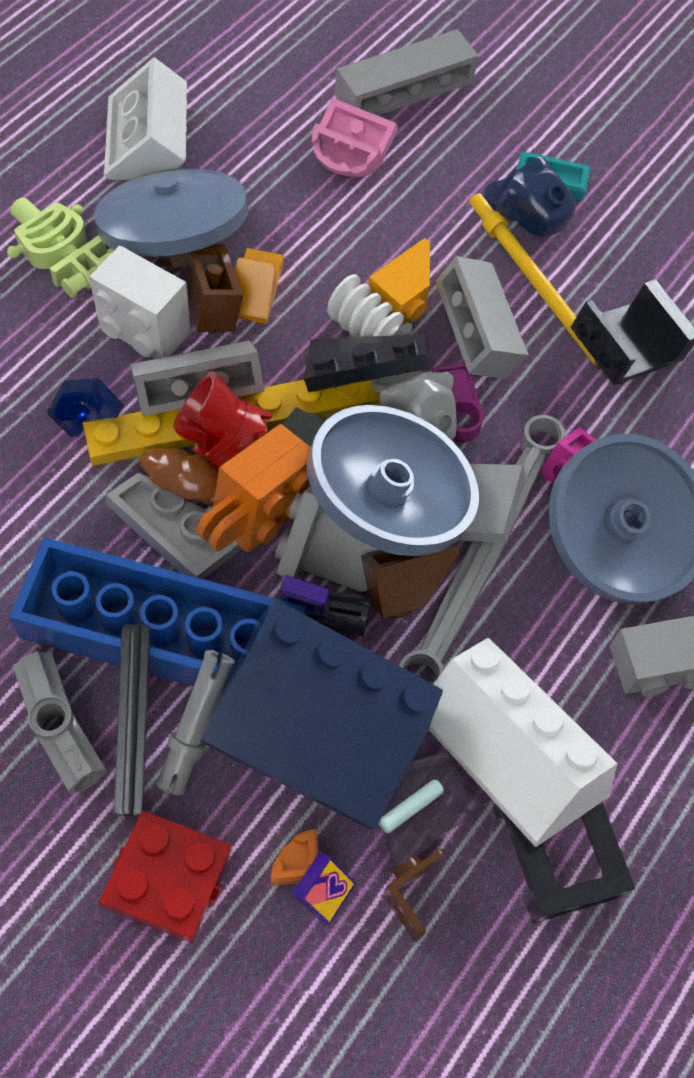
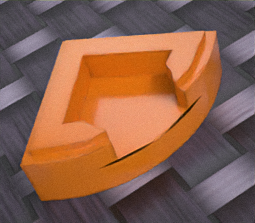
M316 829L298 834L282 848L273 863L271 885L296 884L300 882L318 855Z

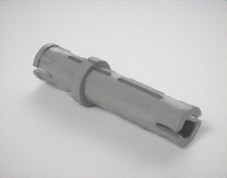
M207 650L204 653L202 665L177 732H172L168 739L167 745L170 747L160 776L156 780V786L165 792L168 791L173 775L177 774L172 794L183 795L187 789L186 785L196 758L203 756L206 745L199 742L212 716L230 670L235 663L227 655L222 654L216 672H213L218 652Z

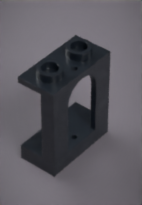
M603 802L581 816L603 877L562 889L558 888L543 843L535 847L499 806L494 811L496 818L504 816L532 898L526 904L532 924L623 898L635 890Z

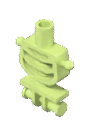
M27 198L16 200L10 212L21 225L14 229L18 245L10 246L7 249L8 256L16 258L20 253H23L34 267L39 269L50 268L53 283L58 288L62 286L71 298L76 297L77 292L83 288L91 289L89 276L108 258L114 249L109 248L106 250V245L99 235L86 243L87 238L81 218L83 213L82 206L75 204L70 210L61 203L56 202L41 212Z

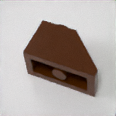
M213 244L206 248L186 253L188 306L196 332H235L243 293L225 244Z
M455 543L440 552L422 556L397 555L382 550L361 555L370 604L383 619L388 617L402 618L409 615L412 610L426 606L460 554L459 546Z

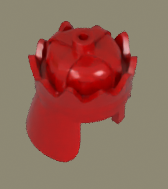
M211 371L201 379L190 393L176 416L173 427L175 432L182 438L199 443L195 445L193 451L206 458L208 463L219 470L220 466L268 433V424L264 419L269 420L273 415L246 400L238 399L217 373Z

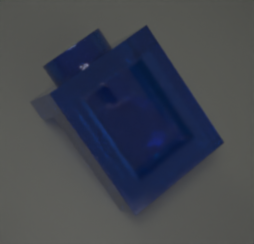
M99 378L64 380L47 410V414L70 437H79L84 428L83 423L87 422L88 419L118 418L124 404Z

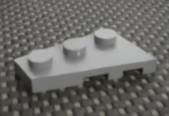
M137 473L106 494V506L181 574L205 579L242 550L234 540L220 552L216 551L209 545V540L205 541L196 534V528L201 517L213 507L209 506L206 510L185 500V498L179 497L152 483L150 478Z

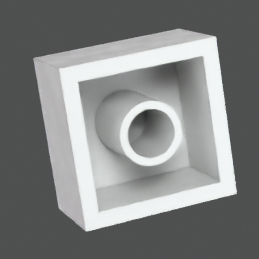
M120 245L89 276L101 330L113 339L119 338L130 344L140 355L154 359L171 356L191 333L186 282Z

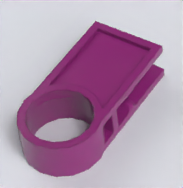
M465 363L432 367V373L449 372L453 376L454 384L452 391L456 401V413H466L476 422L474 427L468 429L457 427L456 437L453 441L466 443L474 440L481 430L484 414L480 406L472 374L468 373Z

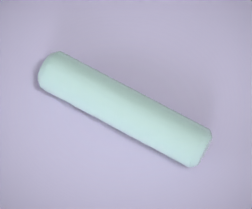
M437 780L430 781L381 817L379 825L385 833L392 832L442 795L444 789L440 782Z

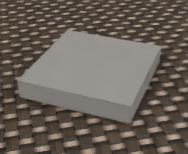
M470 464L477 480L479 503L473 521L459 540L507 543L526 476L523 465Z

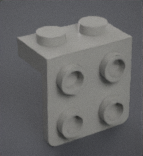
M311 486L303 494L298 492L292 502L288 516L295 519L290 534L284 533L275 552V558L281 560L276 574L295 578L301 570H304L356 591H366L367 585L361 555L372 553L379 549L357 540L340 528L320 506Z

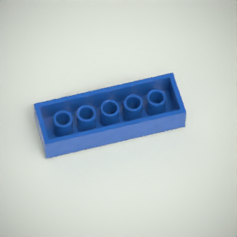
M43 537L9 619L19 639L120 666L121 629L123 625H148L151 629L149 674L194 686L205 651H216L218 655L213 672H216L222 654L235 661L222 690L223 693L259 617L275 598ZM276 599L306 616L305 606Z

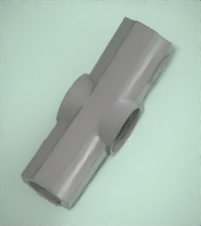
M37 651L23 656L18 663L13 665L27 709L30 728L45 750L69 794L85 791L98 783L99 779L107 773V770L72 712L53 653ZM50 717H65L59 728L52 731L43 730V725Z

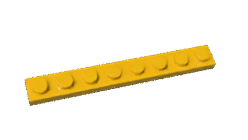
M299 380L264 387L263 392L238 397V399L246 400L273 415L269 420L264 419L268 424V430H272L280 423L283 424L295 407L307 413L317 414L323 419H328L334 414L351 407L364 405L381 406L379 398L381 392H375L372 389V380L309 393L305 381ZM180 409L142 416L141 412H135L83 423L92 466L142 456L145 449H179L199 443L184 439L175 432L173 424Z

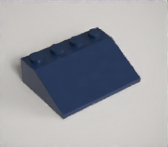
M275 599L259 617L199 742L372 831L380 821L426 736L443 689Z

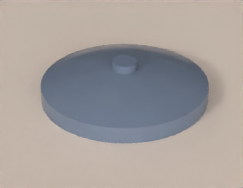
M172 169L146 174L112 189L98 202L94 211V219L100 239L114 250L120 245L138 256H171L206 248L233 234L246 220L248 204L243 185L232 176L207 169Z
M376 405L344 409L328 418L322 424L308 452L307 475L311 489L320 506L345 532L373 548L405 556H422L437 553L455 544L462 537L476 515L479 503V490L476 477L468 460L456 444L443 432L427 421L408 412Z
M615 434L600 438L570 457L558 473L551 491L549 524L559 556L572 575L597 595L625 604L650 603L667 598L686 587L694 579V470L665 444L636 434Z

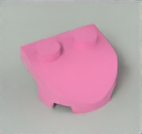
M332 98L320 125L315 123L312 131V144L317 160L324 168L348 177L367 176L376 171L382 164L398 130L397 123Z

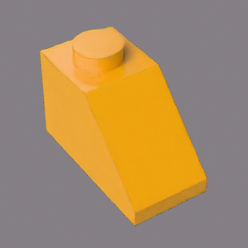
M425 238L369 277L368 285L371 287V294L378 293L382 297L381 304L385 302L390 303L393 306L392 313L400 312L404 315L402 325L409 321L414 322L418 320L427 309L426 302L430 286V242Z

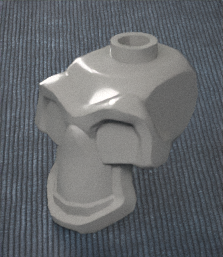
M419 370L372 380V389L375 392H381L379 395L381 406L413 414L435 426L452 441L456 437V401L452 391L454 379L449 372L432 373Z

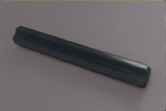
M126 624L121 629L114 811L122 816L140 815L144 804L151 632L150 627L144 624Z

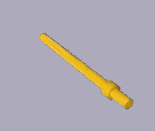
M481 193L475 194L469 203L483 220V228L490 237L497 238L594 365H598L570 328L577 316L507 228V220L498 211L493 210Z

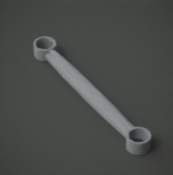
M537 415L532 417L525 425L521 438V449L523 452L515 465H523L526 476L510 534L527 501L543 463L546 462L556 444L551 446L539 445L530 438L529 434L536 431L546 432L555 439L556 444L565 437V429L562 423L552 416ZM472 541L440 604L420 650H415L405 655L399 664L400 667L406 669L414 664L426 665L433 670L437 680L444 670L442 660L468 617L506 543Z

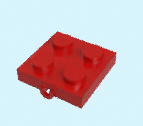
M142 810L125 847H121L119 850L118 860L113 863L115 868L99 900L100 907L193 943L208 906H214L221 890L218 882L232 852V845Z

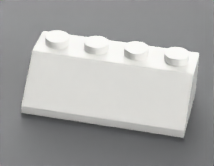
M489 638L453 658L434 682L435 686L443 689V693L428 730L535 847L610 797L618 763Z

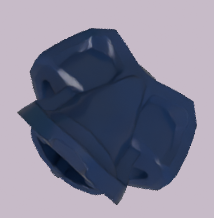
M537 157L518 170L513 169L508 177L490 183L484 192V198L494 211L497 210L503 217L518 222L526 231L540 237L551 236L563 230L574 216L576 210L575 200L571 192L557 173L550 169L545 158Z

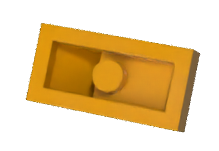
M247 248L244 258L237 259L235 274L243 293L238 319L267 324L284 266V255Z

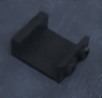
M656 279L644 283L631 304L604 313L598 309L592 299L585 301L570 327L613 385L682 362L694 346L693 325Z

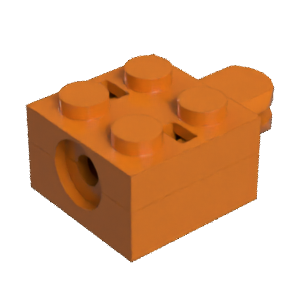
M280 423L220 466L213 508L201 517L196 528V534L205 541L209 540V545L218 552L234 540L247 553L260 543L265 545L272 541L284 524L289 520L294 522L295 519L288 516L296 494L298 492L303 494L310 487L307 475V457L310 446Z

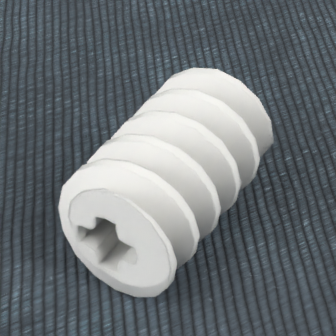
M355 274L346 277L336 287L330 297L327 308L329 317L338 322L342 329L349 331L351 337L411 334L412 323L402 325L404 315L400 312L392 313L393 306L388 302L381 304L382 297L378 293L371 294V287L366 283L360 285V278Z

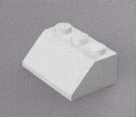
M155 57L108 97L104 176L110 180H132L154 172L179 169L186 161L187 81Z

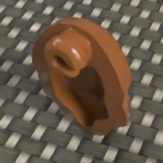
M151 448L143 451L139 463L142 469L149 475L152 483L185 499H202L206 505L213 507L219 470L208 463L206 458L191 455L184 450L175 448Z

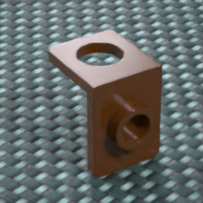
M438 849L422 861L415 855L402 863L393 871L397 879L388 884L383 892V897L415 943L422 939L426 930L400 891L441 862L445 855L441 849Z

